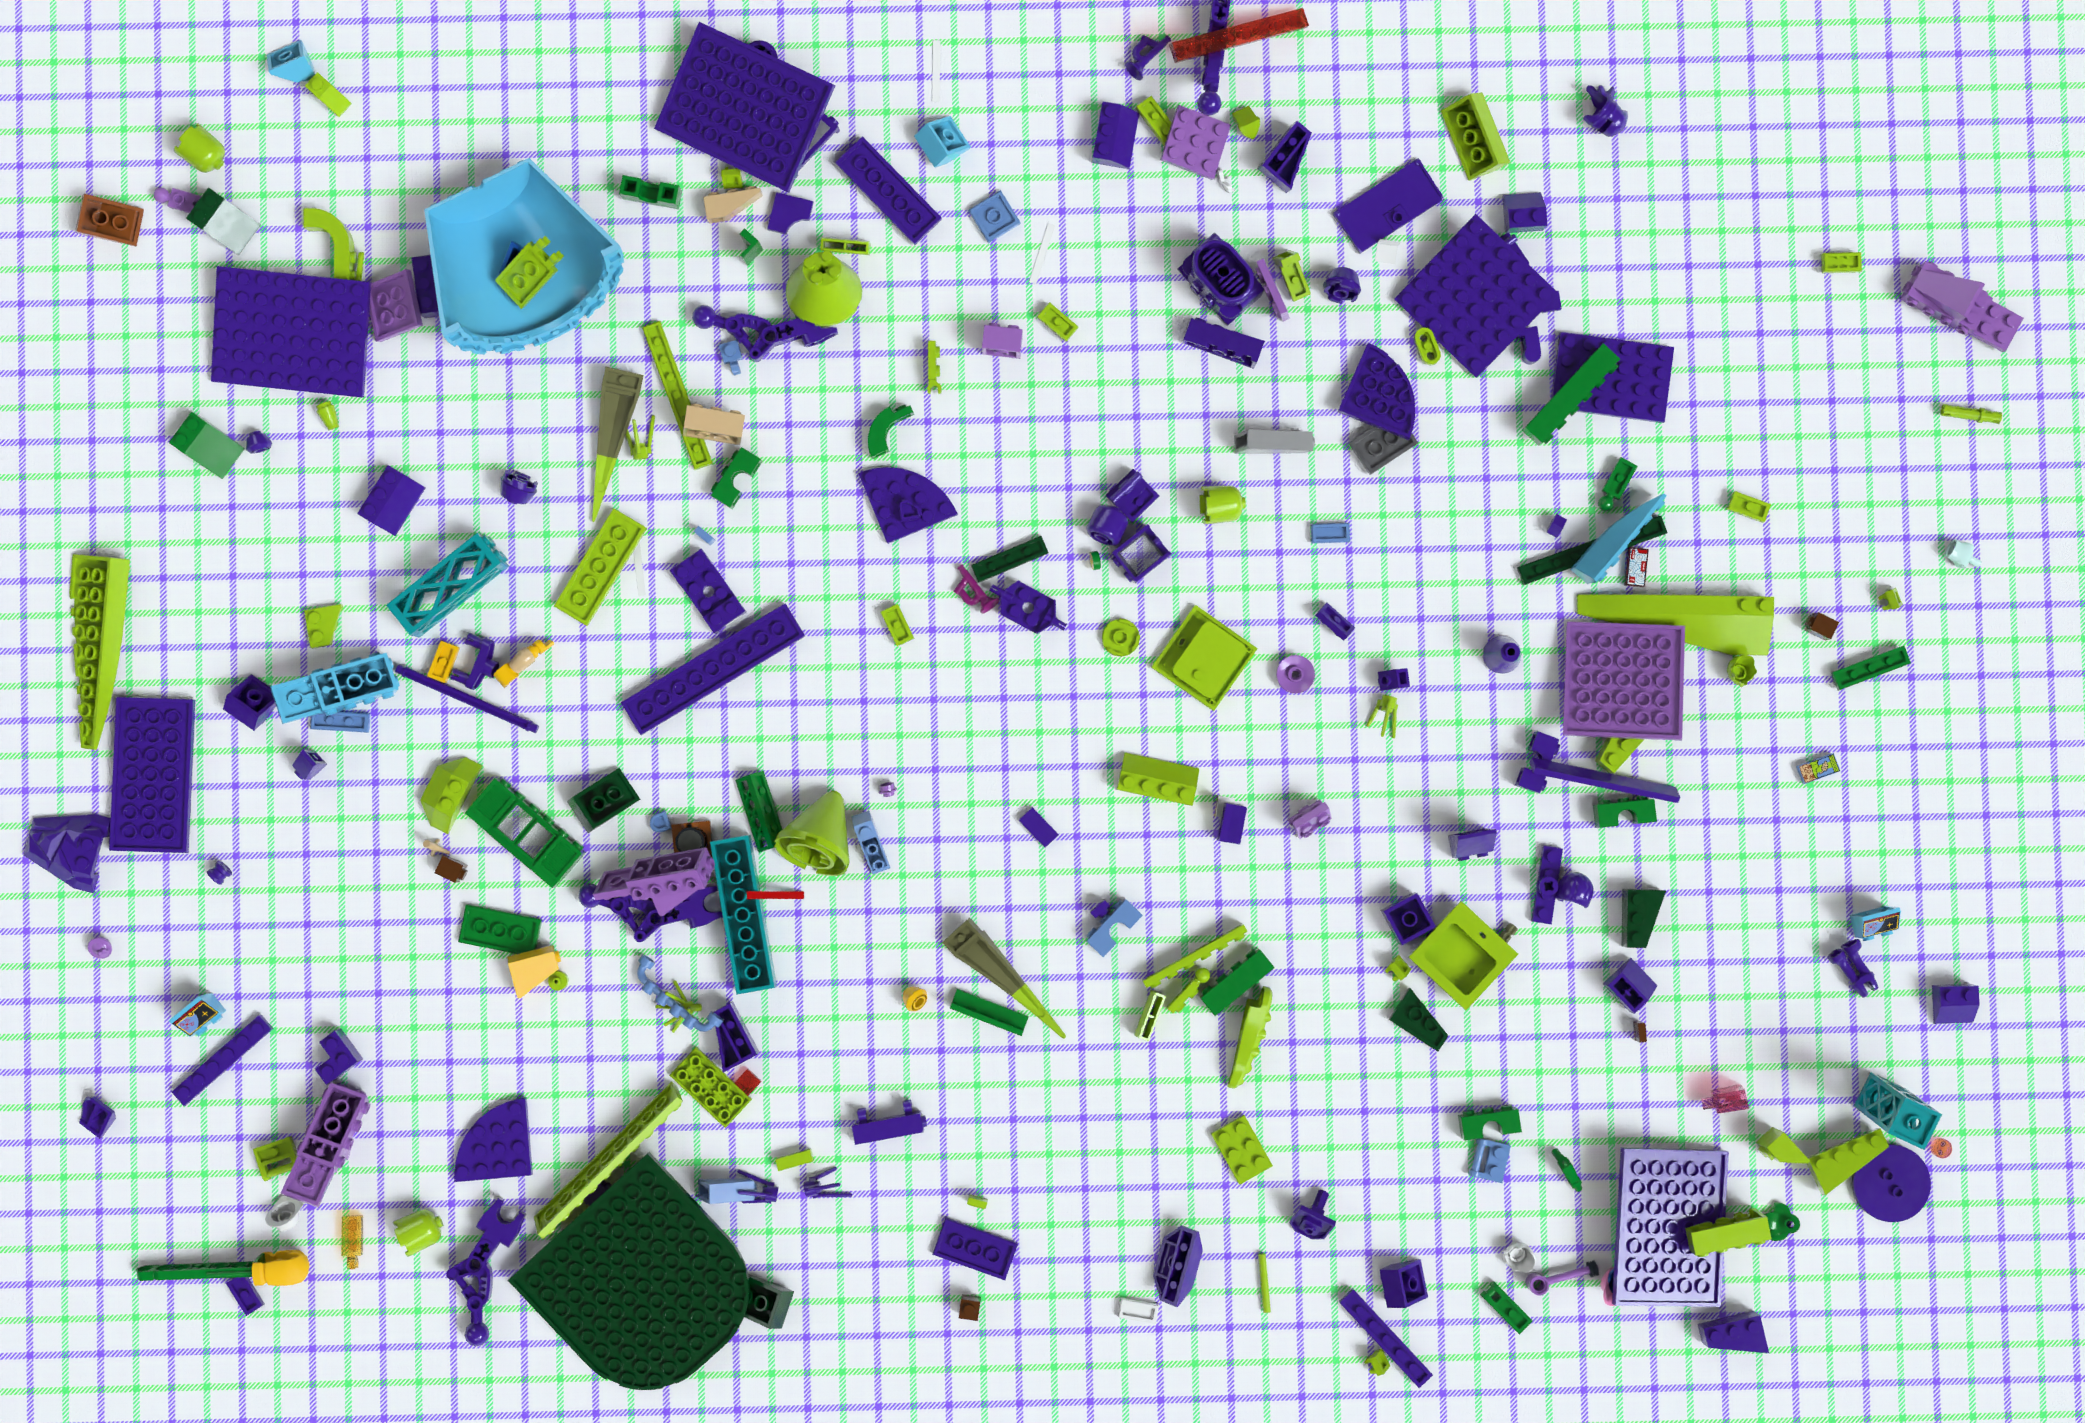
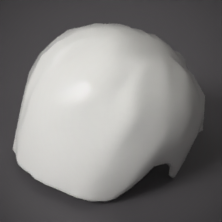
M1514 1243L1503 1250L1506 1264L1513 1271L1527 1273L1531 1272L1534 1268L1536 1257L1533 1250L1525 1243Z

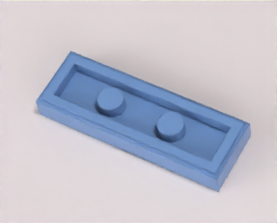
M337 712L326 716L325 713L311 716L310 729L369 733L371 714Z

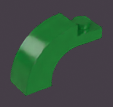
M902 405L896 408L894 413L889 406L874 419L868 433V448L872 459L890 452L886 441L887 434L893 425L914 415L911 405Z

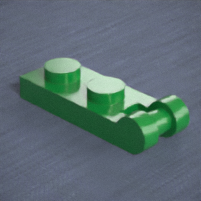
M1493 1281L1490 1284L1491 1287L1480 1295L1520 1335L1533 1320ZM1497 1292L1500 1297L1494 1301L1491 1297Z

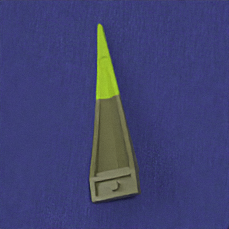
M605 367L601 388L593 522L596 520L636 407L644 376L610 367Z
M970 917L942 942L956 958L969 965L1012 996L1061 1038H1066L1065 1033L988 934L982 931Z

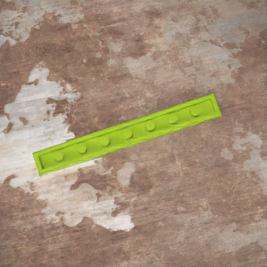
M661 321L644 326L642 329L694 470L712 465L713 462L705 440L683 436L687 405L691 406V402Z

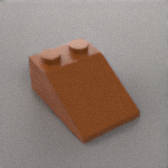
M83 194L75 233L137 247L144 209Z

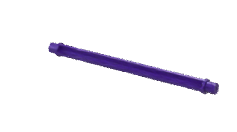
M398 665L395 670L402 677L411 679L521 727L527 732L537 733L539 725L534 724L531 720H526L427 677L407 666Z

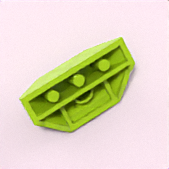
M463 757L436 767L420 799L430 826L449 834L483 765Z

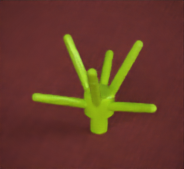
M675 980L673 984L681 999L667 991L665 992V995L679 1002L690 1014H693V1011L702 1010L701 1004H693L692 1001H687ZM661 1005L655 1006L657 1009H671L668 1005H665V1007ZM681 1016L679 1018L673 1017L665 1022L664 1026H668L678 1020L672 1029V1033H674L684 1018Z

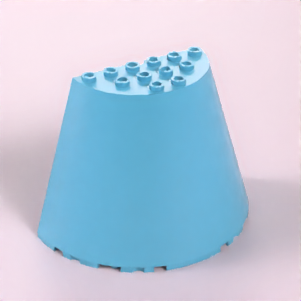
M530 158L521 160L517 164L483 179L478 187L468 186L463 191L450 195L446 199L424 209L441 332L454 347L458 345L462 351H472V353L485 355L486 351L507 354L512 351L525 350L524 346L531 343L536 347L549 342L580 325L578 320L586 315L589 318L596 309L605 303L606 294L610 289L615 290L620 281L619 276L623 272L621 264L624 263V255L620 245ZM546 236L551 241L543 249L550 257L553 253L560 251L564 257L555 265L558 269L555 275L521 309L497 284L495 279L499 276L512 241L525 247L527 243L532 241L535 244L540 238Z

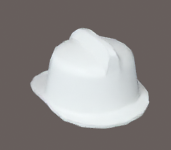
M282 1195L266 1214V1224L270 1227H276L280 1232L293 1228L299 1221V1211L302 1209L304 1202Z

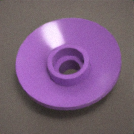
M1292 655L1281 661L1276 675L1279 685L1285 691L1296 694L1302 693L1311 687L1315 679V670L1307 658ZM1293 671L1298 672L1297 678L1292 677Z

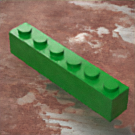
M1603 343L1522 431L1538 446L1543 442L1547 444L1554 437L1551 433L1556 428L1560 430L1566 424L1564 419L1569 414L1573 416L1579 410L1577 405L1581 401L1586 402L1592 396L1590 391L1594 387L1599 388L1605 382L1603 377L1607 373L1611 375L1618 368L1616 363L1620 358Z

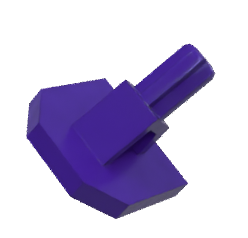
M1321 1189L1318 1190L1313 1205L1309 1206V1208L1300 1205L1289 1222L1295 1232L1312 1240L1325 1239L1336 1224L1335 1220L1324 1216L1325 1211L1323 1208L1329 1196L1328 1192Z

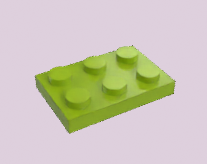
M1245 1115L1211 1133L1239 1185L1273 1166Z

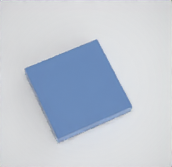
M1001 190L968 210L988 244L1021 224Z

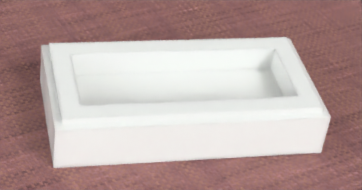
M1121 1297L1118 1318L1156 1324L1159 1304Z

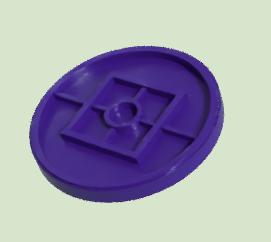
M1888 1144L1889 1147L1852 1175V1190L1859 1206L1870 1216L1884 1222H1901L1912 1218L1924 1207L1930 1195L1931 1178L1926 1164L1919 1155L1906 1147Z

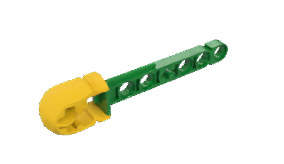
M283 1250L277 1251L274 1254L272 1252H263L254 1261L145 1265L137 1268L136 1273L137 1280L252 1277L255 1286H262L265 1283L272 1286H287L301 1283L305 1280L309 1272V1261L302 1251Z

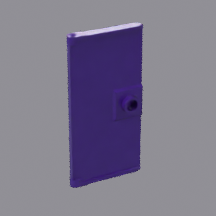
M1417 158L1347 205L1333 212V216L1339 222L1356 250L1361 254L1378 243L1380 239H1384L1445 198L1424 168L1421 160Z

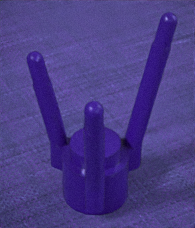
M837 1167L809 1177V1181L803 1184L806 1197L812 1196L813 1199L818 1197H852V1193H821L824 1189L841 1185L840 1183L821 1185L820 1181H816L836 1171Z
M742 1170L737 1171L739 1174L767 1186L763 1187L762 1192L738 1191V1194L761 1197V1199H754L752 1201H742L743 1204H771V1202L777 1201L779 1187L774 1186L775 1182H768Z

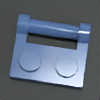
M1484 1138L1476 1139L1477 1148L1472 1169H1469L1468 1175L1503 1183L1511 1145ZM1489 1146L1484 1172H1481L1479 1169L1484 1148Z

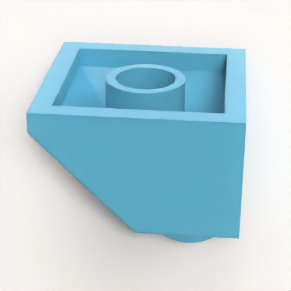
M302 40L266 55L268 70L271 75L297 83L308 81L315 75L313 64Z

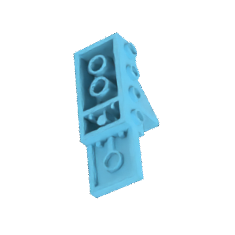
M380 652L370 654L369 658H355L350 660V663L344 665L342 663L334 664L330 669L323 670V668L313 670L309 676L273 685L270 689L281 722L285 724L317 714L325 713L326 716H329L344 709H353L357 707L356 704L362 702L364 705L371 704L379 697L383 699L391 698L397 692L400 685L397 676H394L391 658H388L387 653L380 654Z

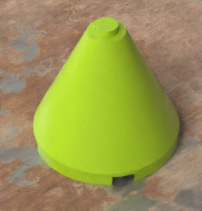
M833 790L826 792L781 830L774 841L776 842L774 846L776 851L787 861L804 870L808 865L817 868L816 874L826 876L844 874L847 871L850 860L844 799L841 794Z

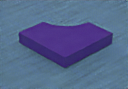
M776 192L767 230L787 235L789 228L795 223L810 220L814 202Z

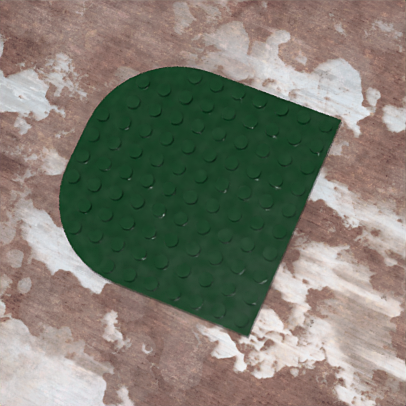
M650 1152L642 1157L508 1279V1282L595 1373L606 1380L609 1379L618 1383L621 1387L635 1390L662 1389L665 1386L677 1384L696 1372L722 1349L737 1332L747 1311L750 1294L746 1264L735 1243Z

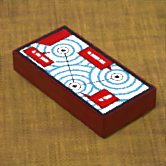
M1628 548L1624 586L1645 587L1649 549Z

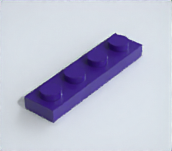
M1542 846L1538 879L1543 876L1555 878L1558 882L1563 853L1562 848ZM1536 888L1532 922L1552 925L1556 893L1546 896L1540 894Z

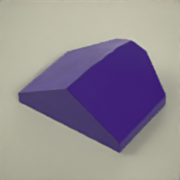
M95 1096L86 1097L82 1104L79 1124L101 1139L116 1120L115 1111Z

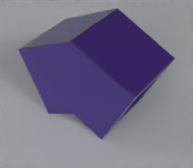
M1556 514L1547 528V533L1557 538L1564 528L1567 519Z

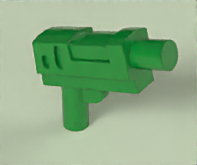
M1558 1148L1553 1149L1551 1153L1558 1161L1557 1163L1568 1183L1576 1192H1580L1582 1190V1181L1578 1177L1573 1165L1567 1157L1561 1154Z

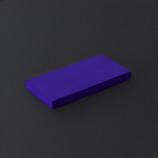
M945 1217L932 1255L1006 1280L1018 1243Z

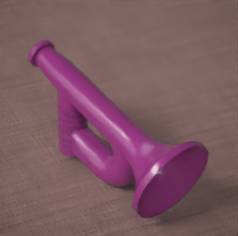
M963 564L957 568L963 578L953 591L967 605H976L981 601L980 613L984 614L999 603L998 598H991L984 593ZM967 584H969V586L975 592V596L973 598H971L964 590Z

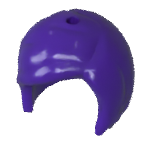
M1582 873L1566 874L1558 883L1556 899L1562 902L1564 900L1574 902L1587 908L1593 896V884Z

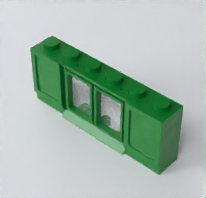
M494 778L465 814L551 888H556L585 855L584 846L577 840L573 842L568 837L570 834L563 828L558 829L553 825L555 821L548 815L544 817L539 813L540 808L525 801L526 796L518 790L515 792L511 789V783L505 778Z

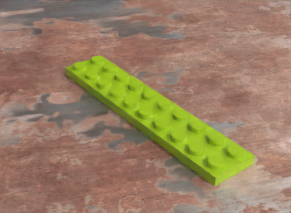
M672 1081L534 1216L537 1234L542 1239L553 1233L556 1226L561 1221L566 1220L570 1212L575 1207H579L589 1193L591 1194L597 1189L600 1182L606 1180L617 1166L624 1163L626 1157L631 1152H635L644 1139L649 1138L653 1134L654 1129L658 1125H662L673 1111L679 1109L683 1100L678 1087Z

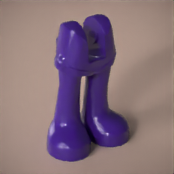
M1854 939L1844 943L1841 946L1842 949L1832 951L1827 958L1832 964H1837L1849 979L1852 989L1862 998L1868 996V992L1863 984L1866 983L1873 991L1878 989L1875 974L1867 968L1858 953L1862 947L1860 940ZM1846 955L1850 958V960L1858 970V976L1848 963Z

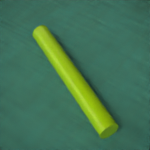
M1260 1253L1258 1254L1263 1313H1270L1266 1254Z

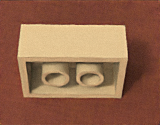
M700 404L687 405L683 436L740 445L745 415L736 410L725 412L718 407L707 409L703 408Z

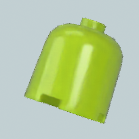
M199 123L196 124V128L190 126L179 138L181 141L179 147H174V152L200 172L207 173L214 169L219 170L224 164V146Z
M1235 486L1201 487L1203 495H1199L1200 514L1204 513L1205 519H1202L1204 525L1232 522L1240 518L1242 509L1246 507L1245 497L1241 496L1240 491Z
M428 1209L419 1210L393 1221L394 1226L398 1227L394 1231L400 1246H405L408 1250L405 1252L407 1257L438 1242L442 1234L440 1227L444 1226L439 1215L435 1216Z

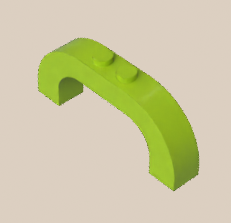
M303 208V227L309 232H327L333 239L334 278L356 280L355 263H357V253L355 252L354 241L348 228L327 211L316 208Z

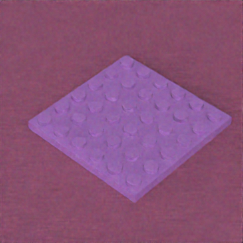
M1567 622L1563 736L1682 741L1685 626Z

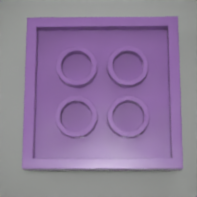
M1178 105L1160 161L1213 180L1231 125Z
M1264 258L1257 261L1258 267L1255 270L1261 284L1266 283L1263 287L1269 301H1274L1271 304L1277 319L1281 317L1283 322L1290 319Z
M405 269L371 283L369 313L376 342H383L423 326L411 270Z

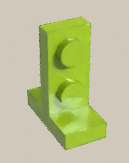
M1288 250L1272 257L1274 264L1279 266L1293 302L1311 294L1299 264L1301 260L1299 253Z

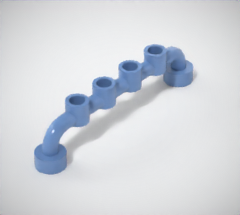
M644 954L640 957L638 961L641 964L638 967L637 975L641 983L644 984L641 989L649 995L652 993L657 995L655 1001L661 1006L665 1007L667 1004L671 1007L669 1010L671 1015L679 1018V1016L684 1018L685 1020L682 1023L690 1030L694 1027L699 1031L706 1032L714 1026L719 1027L722 1024L723 1019L712 1011L706 1017L708 1022L702 1024L695 1016L687 1012L681 1004L665 995V991L660 989L655 982L645 975L646 968L651 969L655 962Z

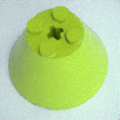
M817 252L805 258L804 262L790 275L786 284V299L789 308L800 320L815 323V326H832L844 322L857 311V307L862 300V285L857 273L846 263L834 256L832 252Z

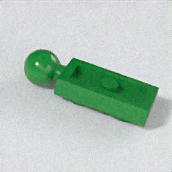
M1622 457L1619 458L1601 490L1606 494V496L1601 497L1598 501V506L1602 511L1612 509L1614 505L1613 498L1620 500L1638 467L1637 465Z

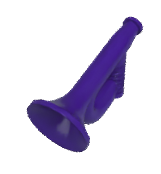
M1143 35L1140 42L1132 50V56L1136 62L1127 61L1125 64L1130 75L1136 80H1142V72L1145 65L1168 42H1171V38L1166 35L1165 38L1158 42ZM1147 45L1153 47L1146 55H1140V51Z

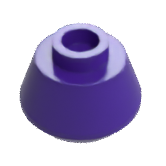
M261 431L249 433L250 436L246 440V451L255 454L271 448L272 441L265 433H261Z

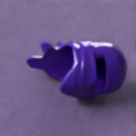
M1588 85L1586 91L1591 96L1596 111L1593 115H1585L1583 120L1607 137H1613L1621 133L1628 121V111L1622 110L1617 102L1613 100L1616 92L1614 86L1605 91L1602 85H1599L1598 89Z

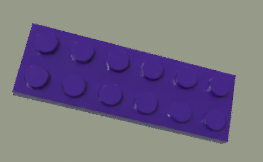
M863 136L835 162L848 178L914 245L942 220V217Z

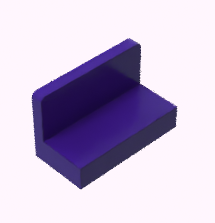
M1224 803L1218 841L1233 844L1241 843L1247 807Z

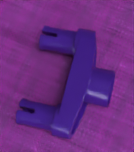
M469 633L467 637L473 641L466 639L465 644L480 649L471 674L455 668L452 673L459 675V677L451 675V680L464 684L466 688L475 690L485 676L494 678V673L499 669V662L492 660L495 648L493 640L483 639Z

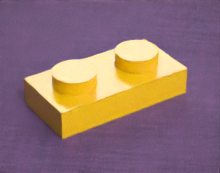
M440 641L427 677L447 683L460 647Z

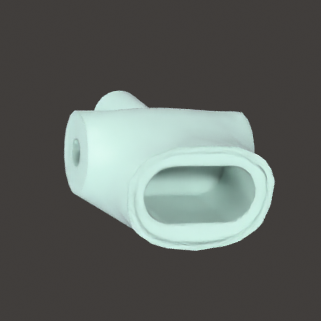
M1954 539L1946 549L1945 556L1958 568L1965 569L1968 563L1979 567L1982 563L1981 560L1972 556L1974 545L1971 543L1960 542Z

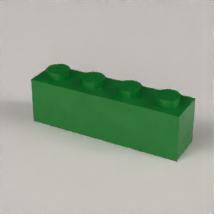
M1260 949L1249 951L1245 955L1247 958L1243 962L1237 961L1230 967L1232 971L1227 975L1225 973L1221 974L1216 979V984L1212 987L1208 985L1201 991L1200 999L1214 1016L1218 1015L1275 968Z

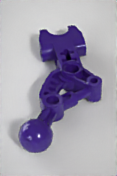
M1213 0L1211 5L1203 62L1205 71L1201 84L1205 92L1200 95L1197 101L1199 111L1207 116L1218 113L1222 105L1221 98L1216 92H1218L1219 71L1223 66L1230 0Z
M708 305L698 306L692 314L693 323L700 329H708L712 326L726 329L729 334L736 338L739 344L742 343L745 346L753 362H760L774 347L802 339L804 347H811L822 344L826 340L838 335L837 327L821 328L820 326H815V323L800 320L796 315V319L772 325L766 319L748 314H737L733 317L725 318L716 315L714 309ZM743 327L751 328L759 333V337L754 345L748 340L749 336ZM787 328H790L791 335H787ZM779 330H780V333H781V336H782V338H780V339H779V334H778V332H777V331H779ZM769 333L775 334V339L772 341H767L765 337Z
M595 884L584 885L578 893L579 902L586 908L601 905L610 908L614 913L618 914L625 924L628 923L633 930L634 939L637 942L645 941L659 927L688 919L689 927L692 929L707 925L723 917L722 911L710 912L704 906L706 896L718 891V886L697 890L674 907L676 911L679 910L680 912L677 918L664 915L661 916V921L657 924L652 921V915L658 912L653 901L650 899L634 901L632 896L628 895L608 900H595L593 896L597 887ZM628 907H634L644 912V920L640 926L634 921L633 918L635 916Z
M501 1197L482 1215L477 1223L476 1228L483 1231L484 1234L469 1257L452 1266L446 1273L447 1278L455 1280L463 1290L461 1293L466 1298L467 1307L471 1311V1323L465 1329L464 1336L466 1341L472 1346H481L489 1338V1329L483 1323V1307L491 1298L493 1286V1271L489 1260L500 1243L508 1248L512 1245L527 1215L522 1211L514 1221H505L500 1215V1210L504 1203V1199ZM488 1243L489 1249L485 1251L483 1254H481V1252L485 1248L484 1244ZM473 1259H477L480 1262L479 1268L473 1266ZM468 1275L478 1277V1293L471 1284L468 1285L463 1277Z

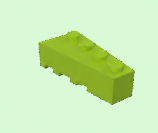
M1607 738L1595 762L1606 772L1614 774L1644 739Z
M1875 1128L1807 1157L1810 1160L1807 1166L1821 1195H1827L1887 1149L1889 1145L1881 1128Z

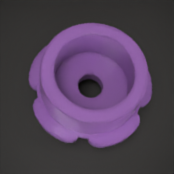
M894 782L879 785V794H883V797L893 796L897 790Z

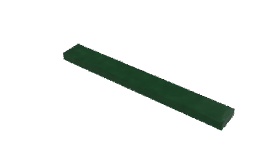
M1662 516L1652 518L1646 525H1643L1639 530L1640 533L1630 541L1627 548L1667 534ZM1596 539L1517 567L1522 584L1526 585L1572 568Z

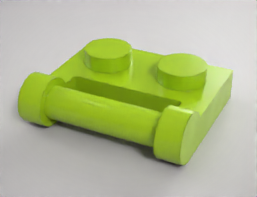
M292 1136L253 1149L263 1181L271 1180L274 1176L291 1171L298 1157ZM288 1157L291 1159V1163L270 1170L267 1168L268 1164Z

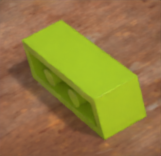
M811 1148L775 1159L778 1171L814 1161Z

